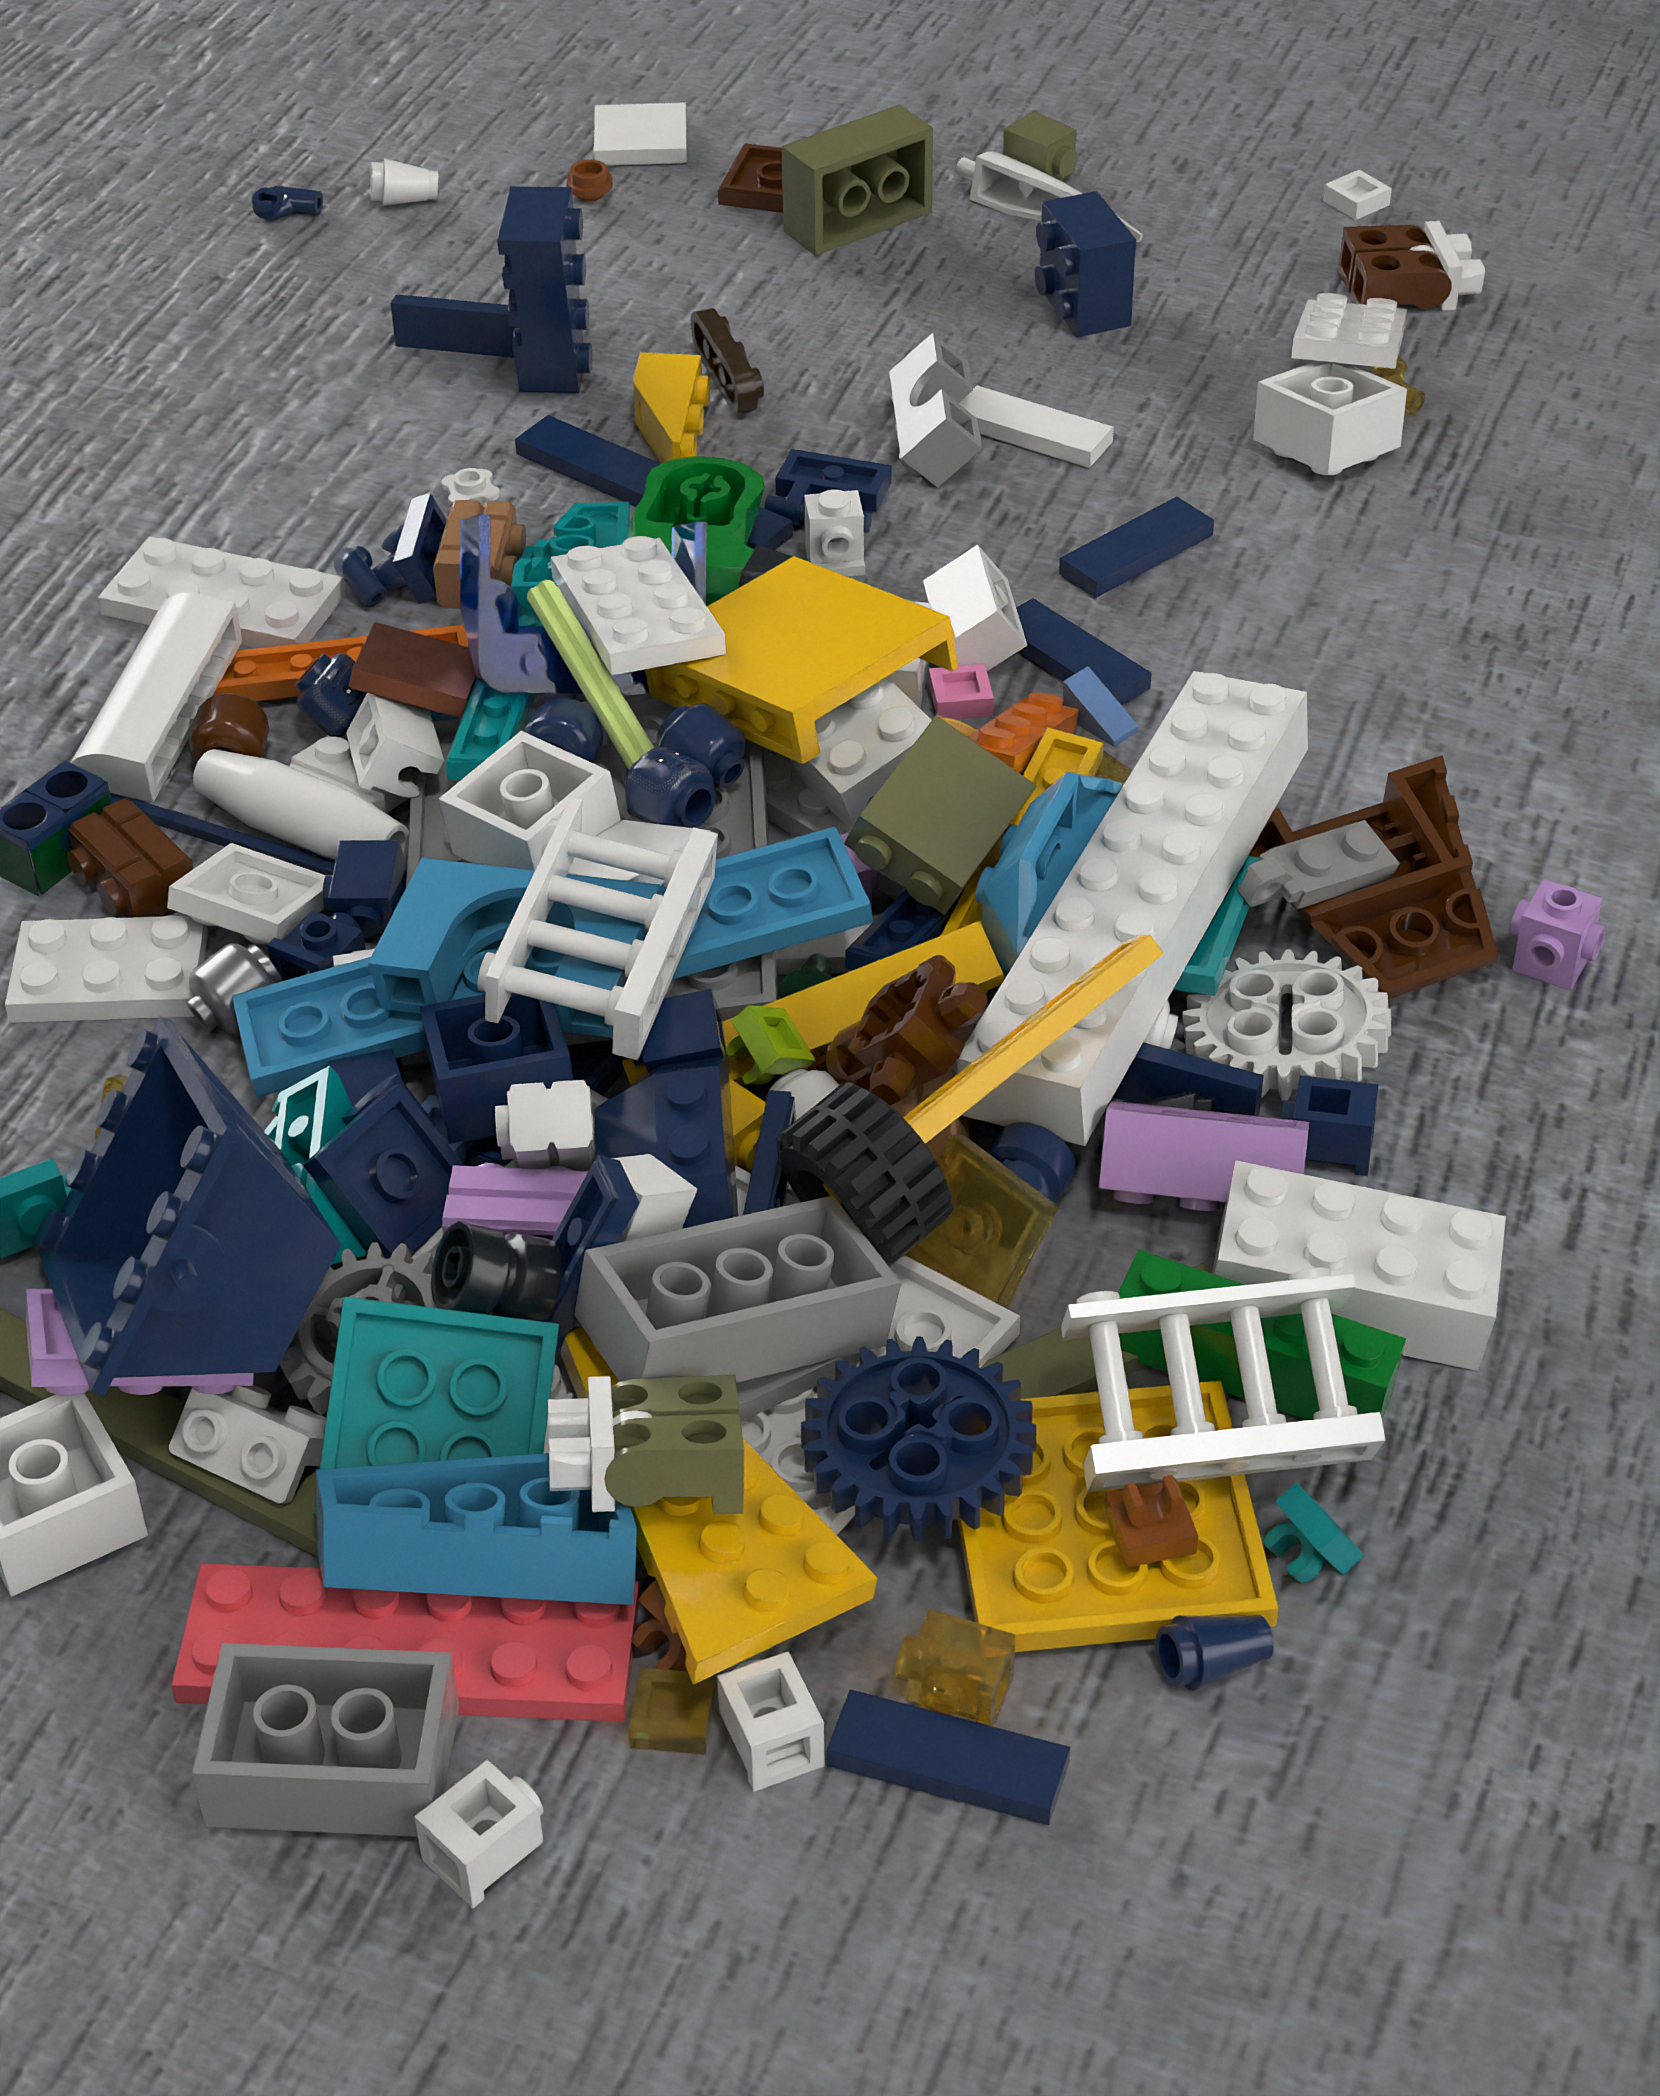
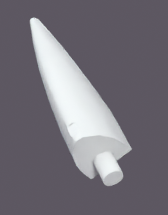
M994 151L976 156V162L962 157L956 167V174L972 181L969 200L1012 216L1041 221L1043 201L1083 194L1044 172ZM1119 217L1136 238V242L1139 243L1142 240L1143 234Z

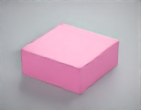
M984 663L961 665L954 671L942 667L929 668V690L936 715L952 719L993 716L994 697Z

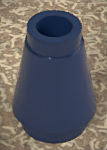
M1177 1615L1173 1618L1171 1625L1162 1626L1158 1629L1155 1649L1158 1665L1165 1680L1171 1686L1184 1685L1187 1689L1194 1691L1252 1666L1259 1661L1270 1659L1274 1650V1641L1271 1628L1262 1615L1249 1617Z

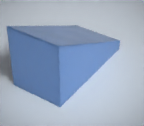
M1089 666L1063 681L1062 705L1079 709L1077 725L1113 747L1138 732V724Z

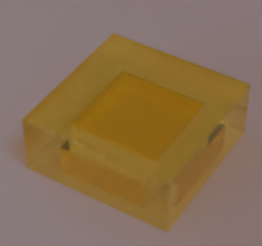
M640 1668L629 1726L630 1749L706 1755L716 1693L715 1675L693 1685L687 1671Z

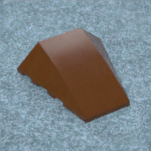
M1443 755L1389 772L1382 803L1293 832L1280 809H1274L1248 855L1260 858L1261 854L1274 847L1365 820L1400 863L1392 878L1296 910L1351 967L1358 965L1362 967L1363 979L1376 978L1378 980V992L1387 993L1388 999L1497 963L1499 956L1480 888L1476 889L1471 872L1473 862L1468 844H1464L1458 825L1459 812L1454 795H1450L1446 782L1447 769Z

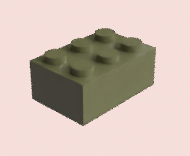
M899 104L783 145L784 232L817 256L932 213L933 127Z

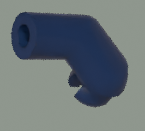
M285 186L261 187L253 193L251 203L253 211L258 217L272 221L295 212L319 215L323 207V194L321 191Z

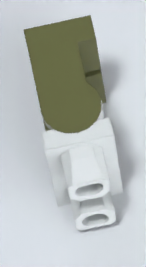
M735 1374L630 1379L621 1381L612 1387L610 1376L588 1377V1398L548 1399L550 1491L591 1490L592 1512L615 1511V1500L627 1506L641 1507L651 1505L662 1497H711L713 1514H743L744 1445Z

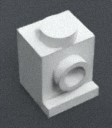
M828 490L819 494L804 495L805 549L808 561L844 576L865 575L864 515L858 490Z
M789 1651L764 1660L754 1659L746 1661L737 1666L733 1671L717 1676L719 1712L747 1769L748 1781L753 1792L825 1766L824 1721Z
M487 1759L414 1816L422 1861L472 1909L485 1900L484 1890L543 1843L540 1816L543 1814V1807L538 1796L523 1779L514 1776L509 1780Z

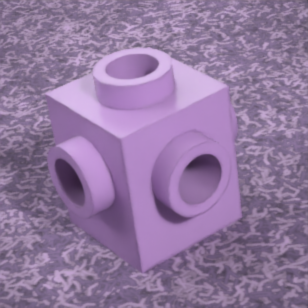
M1543 879L1531 901L1522 899L1513 915L1510 934L1518 936L1512 971L1571 991L1587 961L1594 962L1602 948L1606 935V926L1598 924L1603 898Z

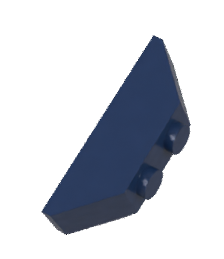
M726 1055L661 1065L594 1109L596 1159L598 1155L607 1158H619L651 1154L697 1188L682 1229L738 1217L729 1064Z

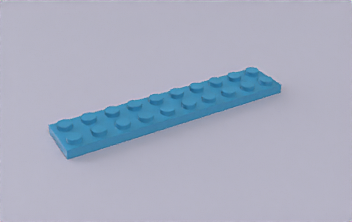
M831 827L717 859L714 880L672 980L873 923L871 904L837 827ZM662 884L660 888L662 896H664L667 887ZM503 939L484 947L469 960L448 1001L486 994V992L478 991L477 989L480 967L488 952L497 953ZM533 947L524 968L555 976L564 954ZM371 957L232 996L249 1075L257 1097L279 1092L328 1067V1061L391 1048L395 1058L426 1050L421 1014L381 1009L368 965Z

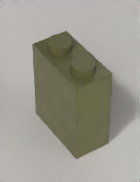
M936 715L859 815L844 845L853 850L865 865L875 870H881L904 886L916 901L932 906L946 915L1003 837L1008 826L1017 818L1037 785Z

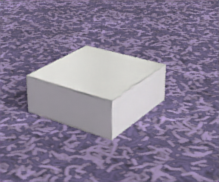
M1357 170L1325 184L1323 201L1352 219L1357 220L1389 206L1392 188L1363 171Z

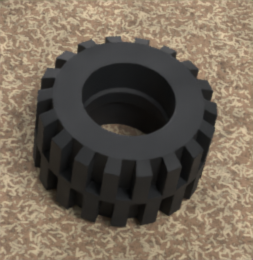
M842 1083L777 1136L776 1149L783 1172L799 1201L802 1203L829 1197L830 1195L822 1186L825 1183L840 1199L842 1203L839 1204L889 1267L947 1220L953 1212L952 1197L939 1164L921 1137L889 1104L855 1084Z

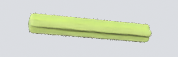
M551 580L541 581L537 586L528 591L527 600L627 768L630 769L642 755L653 749L654 746L560 589Z

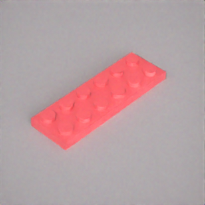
M200 1563L171 1686L176 1703L208 1704L222 1643L451 1653L459 1702L458 1715L625 1722L635 1646L632 1643V1638L637 1630L640 1605L638 1600L640 1597L639 1581H635L634 1605L330 1588L323 1587L320 1568Z

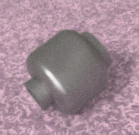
M230 943L191 971L189 986L194 997L188 1000L186 1004L197 1021L208 1032L218 1026L229 1035L240 1036L232 996L279 983L283 980L272 962L257 946L252 945L246 949L239 944Z

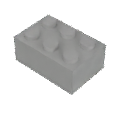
M222 1643L192 1771L205 1827L418 1837L414 1816L444 1794L446 1790L459 1711L451 1653Z

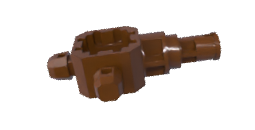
M935 955L920 963L916 969L884 985L868 1002L861 1020L839 1031L833 1042L828 1046L826 1053L815 1058L816 1061L806 1070L826 1071L839 1085L842 1083H852L860 1088H870L871 1093L891 1106L908 1097L911 1090L943 1075L955 1063L962 1053L973 1023L980 1018L987 1002L986 993L973 982L955 984V966L944 956Z

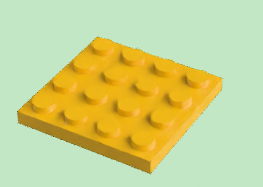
M1221 1380L1199 1382L1206 1422L1213 1423L1215 1431L1233 1429ZM1170 1385L1128 1389L1134 1430L1141 1431L1143 1439L1171 1436V1430L1177 1427ZM1099 1392L1021 1399L1032 1402V1423L1036 1424V1450L1033 1452V1471L1031 1475H1023L1022 1494L1019 1497L1005 1494L1004 1513L1000 1516L981 1507L980 1528L976 1530L966 1525L960 1518L957 1519L981 1656L1155 1639L1158 1629L1162 1626L1171 1625L1173 1618L1177 1615L1248 1617L1262 1615L1270 1627H1276L1279 1608L1245 1474L1178 1482L1198 1533L1197 1553L1125 1568L1104 1511L1106 1492L1120 1489L1087 1492L1083 1463L1091 1445L1100 1444L1099 1438L1106 1435Z

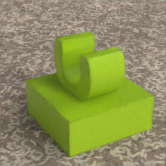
M748 1005L731 1020L740 1036L731 1040L726 1048V1053L729 1057L745 1058L751 1054L755 1060L753 1068L742 1077L745 1084L763 1085L770 1082L775 1074L785 1075L796 1069H806L816 1061L785 1009Z

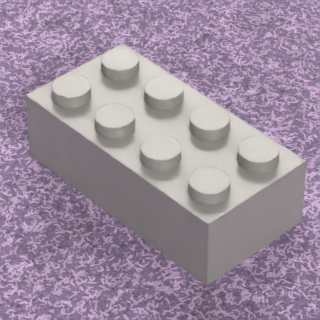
M829 1196L585 1250L574 1315L619 1382L630 1379L735 1374L736 1383L856 1354L859 1353V1348L861 1347L872 1350L886 1346L901 1281L855 1225L854 1221L835 1197Z

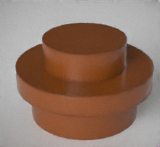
M592 159L581 160L570 167V174L566 178V187H572V194L583 201H595L602 198L604 194L612 189L613 178L607 171L605 163Z

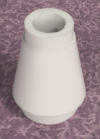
M383 158V163H371V201H382V206L427 201L428 199L437 200L438 171H428L425 168Z

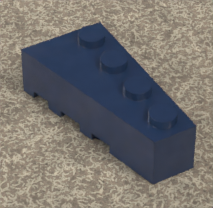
M510 186L497 245L499 255H505L502 279L504 289H509L507 311L509 326H520V328L514 329L513 353L519 392L580 393L583 373L591 374L592 344L583 343L582 330H588L589 301L588 299H580L579 285L584 286L586 282L585 254H577L576 240H582L583 213L581 208H573L572 187Z

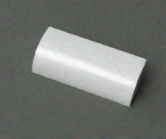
M180 593L166 599L159 608L71 763L107 781L110 793L153 803L191 735L199 706L206 699L212 697L242 643L236 602L199 593Z

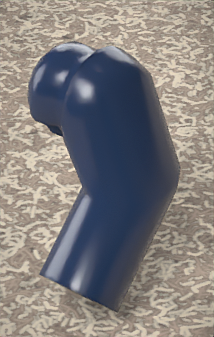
M361 546L343 548L334 557V569L337 575L343 577L344 582L350 586L366 607L375 606L385 598L387 589L370 568L373 561L369 551Z

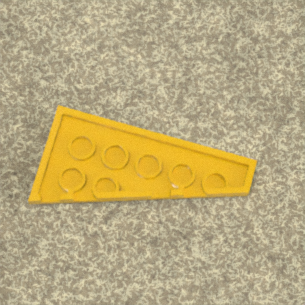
M581 1326L569 1331L562 1343L560 1355L578 1399L588 1398V1377L610 1376L611 1387L619 1383V1380L584 1328ZM744 1438L743 1514H713L711 1497H662L651 1505L641 1507L630 1506L637 1527L636 1544L649 1576L656 1577L666 1601L664 1614L672 1633H678L687 1653L685 1666L693 1685L873 1599L878 1577Z

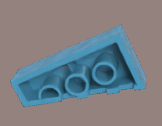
M549 1453L316 1470L317 1551L323 1587L634 1605L637 1527L630 1506L615 1500V1511L592 1512L591 1490L550 1491Z

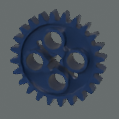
M917 1336L913 1342L912 1350L902 1352L893 1339H887L886 1355L877 1357L866 1347L859 1348L858 1367L838 1360L835 1362L836 1381L820 1377L817 1380V1398H807L805 1401V1421L801 1422V1448L803 1449L804 1470L814 1475L815 1493L824 1494L831 1492V1510L835 1514L855 1506V1526L858 1528L864 1527L875 1517L882 1519L883 1537L890 1538L899 1524H907L910 1526L914 1541H920L924 1534L925 1526L935 1524L945 1539L951 1538L952 1520L959 1518L966 1525L976 1530L980 1528V1508L982 1507L999 1516L1003 1514L1005 1494L1019 1497L1022 1494L1023 1475H1031L1033 1471V1452L1036 1450V1424L1032 1423V1402L1021 1400V1382L1019 1380L1003 1382V1364L1000 1362L990 1364L982 1369L979 1368V1349L973 1348L961 1358L953 1356L952 1340L946 1339L940 1345L937 1352L927 1351L923 1337Z

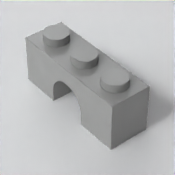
M931 333L889 372L892 388L891 399L894 404L896 418L895 429L898 434L900 449L899 459L906 470L913 476L920 477L922 475L938 488L982 450L978 419L959 404L961 400L973 391L969 362L936 334Z

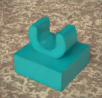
M1297 1482L1275 1501L1292 1522L1281 1523L1273 1527L1266 1535L1263 1543L1278 1558L1286 1553L1291 1546L1295 1544L1302 1545L1299 1557L1286 1568L1301 1584L1312 1580L1320 1572L1324 1558L1344 1575L1365 1556L1325 1509Z

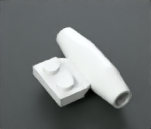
M327 735L319 739L313 745L291 757L290 766L275 760L211 749L202 755L195 767L193 784L197 792L248 826L322 857L336 860L339 841L399 840L404 857L407 853L409 841L408 828L386 813L410 798L395 795L375 786H372L371 790L360 787L349 742L343 738ZM409 767L403 768L398 774L399 779L412 782V769Z

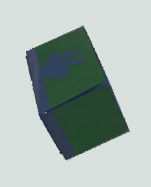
M64 760L0 808V877L39 896L31 858L42 895L70 874L72 870L67 859V852L73 849L68 829H70L72 822L94 812L100 815L103 808L112 804L108 782Z

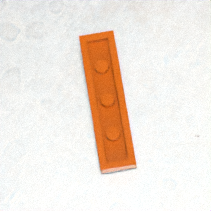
M1030 693L1029 698L1024 697L973 732L968 738L1018 773H1021L1027 768L1047 727L1070 734L1075 732L1079 709L1063 706V699L1056 695Z

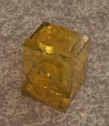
M929 1609L917 1637L909 1634L905 1636L896 1659L894 1677L909 1682V1701L922 1704L927 1709L951 1716L958 1715L975 1720L977 1723L994 1727L1014 1678L1015 1634Z

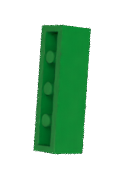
M1138 1249L1118 1293L1120 1299L1242 1286L1245 1284ZM1302 1313L1260 1318L1277 1410L1306 1420H1314L1313 1415L1320 1411ZM1331 1313L1348 1405L1356 1407L1358 1415L1380 1412L1381 1419H1383L1394 1390L1406 1338ZM1231 1321L1189 1326L1199 1382L1221 1380L1224 1392L1245 1398ZM1161 1329L1119 1334L1121 1351L1138 1356L1137 1362L1168 1372Z

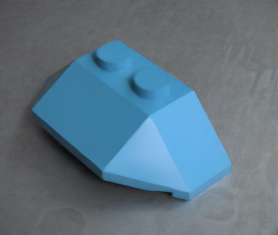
M1067 772L1030 803L1018 826L1010 824L1006 829L1000 845V859L995 868L986 867L984 869L975 894V901L982 904V927L1005 976L1008 975L1122 789V783L1111 779Z

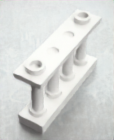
M570 796L560 819L551 818L546 826L542 840V857L497 953L488 952L482 961L477 989L478 991L486 992L485 1020L494 1023L499 1022L512 993L605 1017V1024L613 1026L612 1054L638 1060L714 880L718 834L693 827L683 852L673 850L671 855L581 832L583 799ZM576 857L664 880V886L667 889L664 896L654 894L652 899L566 878V875ZM554 901L644 924L645 931L648 933L644 941L635 939L631 945L546 923L545 921ZM533 947H538L625 970V977L628 979L624 987L615 985L612 991L525 969L524 966Z
M1309 1268L1292 1273L1288 1276L1287 1281L1120 1299L1117 1292L1099 1291L1079 1297L1077 1304H1069L1061 1325L1063 1340L1090 1337L1106 1434L1099 1438L1100 1444L1091 1445L1083 1463L1087 1492L1124 1488L1127 1483L1135 1482L1136 1486L1161 1482L1163 1477L1173 1475L1177 1482L1372 1460L1385 1442L1381 1414L1376 1412L1358 1415L1357 1408L1348 1405L1330 1311L1343 1309L1356 1287L1353 1273L1331 1276V1272L1327 1268ZM1302 1313L1320 1411L1313 1415L1314 1420L1287 1423L1285 1415L1277 1414L1260 1318ZM1231 1321L1249 1419L1242 1422L1243 1428L1215 1431L1214 1424L1206 1422L1189 1326ZM1161 1329L1177 1427L1171 1430V1436L1143 1439L1142 1432L1134 1430L1119 1334Z

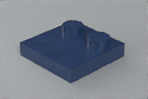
M399 1083L381 1094L303 1164V1167L368 1250L372 1243L377 1242L384 1258L389 1259L393 1251L401 1243L406 1244L410 1254H412L442 1225L453 1165H464L406 1089Z

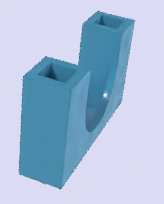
M421 858L368 962L381 1009L421 1014L420 1006L448 1001L469 960L484 947L504 938L535 870ZM566 875V878L652 899L654 894L662 895L660 884ZM554 901L545 921L546 923L631 945L635 939L644 941L648 933L645 931L644 924ZM565 954L555 974L556 977L612 991L615 985L624 987L628 979L625 977V970ZM555 1004L563 1032L613 1038V1026L605 1024V1017Z

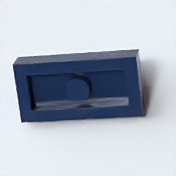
M431 493L411 499L405 522L390 533L381 545L382 549L393 553V555L372 569L386 589L409 587L419 604L437 598L433 567L447 522L446 517Z

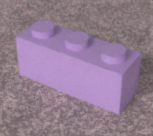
M1111 1101L1106 1109L1099 1188L1114 1190L1113 1199L1127 1203H1153V1197L1156 1194L1180 1197L1179 1206L1183 1208L1217 1211L1219 1210L1220 1202H1226L1235 1160L1304 1174L1309 1122Z

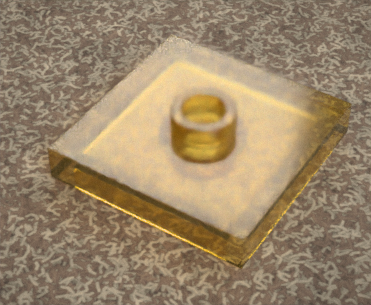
M950 1134L937 1159V1163L943 1172L950 1190L953 1212L947 1220L905 1255L1006 1308L1059 1207L965 1135Z

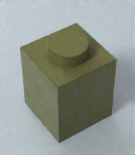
M1033 111L1004 128L1003 155L1027 164L1058 180H1062L1075 172L1077 129Z

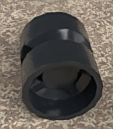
M458 1221L447 1229L437 1247L431 1273L432 1299L438 1309L545 1322L551 1315L557 1302L561 1286L562 1261L560 1250L555 1242L549 1239L511 1232L504 1236L500 1230Z

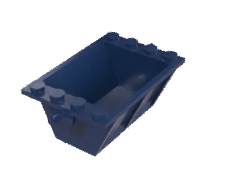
M160 1016L152 1032L143 1029L135 1038L127 1058V1066L133 1069L121 1092L112 1089L106 1095L96 1119V1126L102 1128L91 1151L81 1149L74 1157L65 1181L66 1186L70 1187L71 1190L60 1211L51 1208L45 1214L35 1238V1245L41 1248L39 1251L40 1259L90 1392L103 1397L114 1378L275 1372L341 1247L339 1240L283 1152L180 1035L173 1022Z

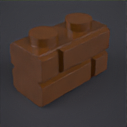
M124 798L103 808L100 815L94 812L71 823L68 831L73 850L67 852V859L71 870L82 884L91 881L97 887L100 899L109 913L116 915L122 912L126 918L164 917L167 912H170L172 915L177 913V911L167 908L169 886L194 869L192 860L131 800L129 801L127 798Z

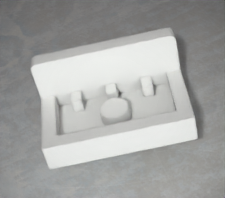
M238 1385L231 1392L223 1394H205L191 1389L170 1442L169 1451L173 1455L274 1502L288 1504L294 1497L305 1466H320L326 1418L296 1406H289L287 1413L268 1405L272 1394L254 1385Z

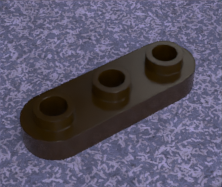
M714 308L692 312L691 332L698 355H701V362L730 410L734 414L756 410L758 399L764 396L762 376L758 368H751L748 363L742 342H735L731 335L727 318L725 316L720 317Z

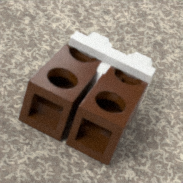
M1426 221L1424 229L1416 225L1353 226L1343 228L1337 270L1348 293H1350L1353 304L1367 305V299L1383 298L1394 300L1397 302V305L1414 304L1423 309L1439 306L1441 311L1456 310L1458 295L1480 294L1482 292L1485 267L1481 260H1471L1472 248L1468 235H1446L1440 221Z

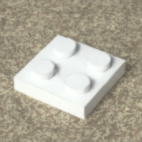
M230 843L169 886L167 908L189 915L193 921L199 924L217 925L243 934L247 940L253 943L267 945L274 937L283 940L312 910L319 913L325 908L323 902V882L326 875Z

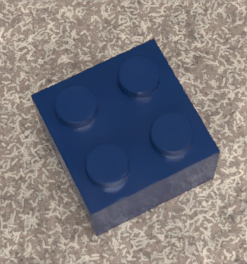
M1097 191L1043 201L1041 222L1036 226V239L1040 248V266H1037L1034 272L1035 284L1039 294L1044 295L1054 307L1058 319L1064 320L1076 337L1131 326L1136 238Z
M512 993L498 1023L485 1020L486 994L420 1006L430 1071L449 1144L465 1140L479 1141L496 1135L495 1106L508 1105L507 1091H510L512 1084L543 1082L546 1089H551L553 1082L573 1081L570 1054L554 1003Z

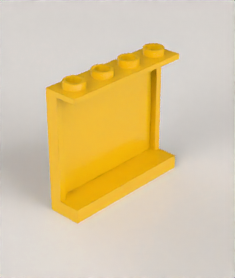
M793 556L707 606L725 633V655L645 669L650 696L676 708L707 704L740 729L745 739L804 764L821 753L814 722L916 658L950 671L958 668L954 644L955 633L951 625L950 616Z

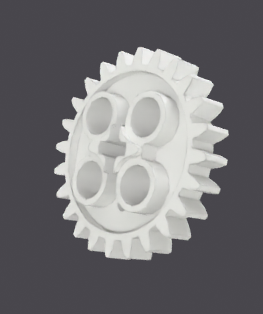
M1286 949L1281 960L1274 961L1264 951L1259 953V963L1253 965L1240 957L1236 958V971L1231 972L1225 969L1216 995L1199 993L1188 995L1187 1010L1183 1011V1030L1187 1054L1264 1075L1261 1098L1269 1089H1278L1282 1101L1289 1099L1292 1089H1298L1300 1075L1340 1080V1077L1343 1076L1359 1082L1362 1080V1067L1376 1068L1378 1066V1053H1387L1388 1037L1391 1036V1009L1388 1008V995L1384 992H1378V980L1376 978L1362 980V967L1359 965L1342 971L1341 957L1338 956L1330 959L1325 964L1318 963L1317 951H1311L1304 960H1295L1292 950ZM1285 993L1293 994L1292 1052L1288 1055H1282L1280 1047L1282 1037L1281 998Z

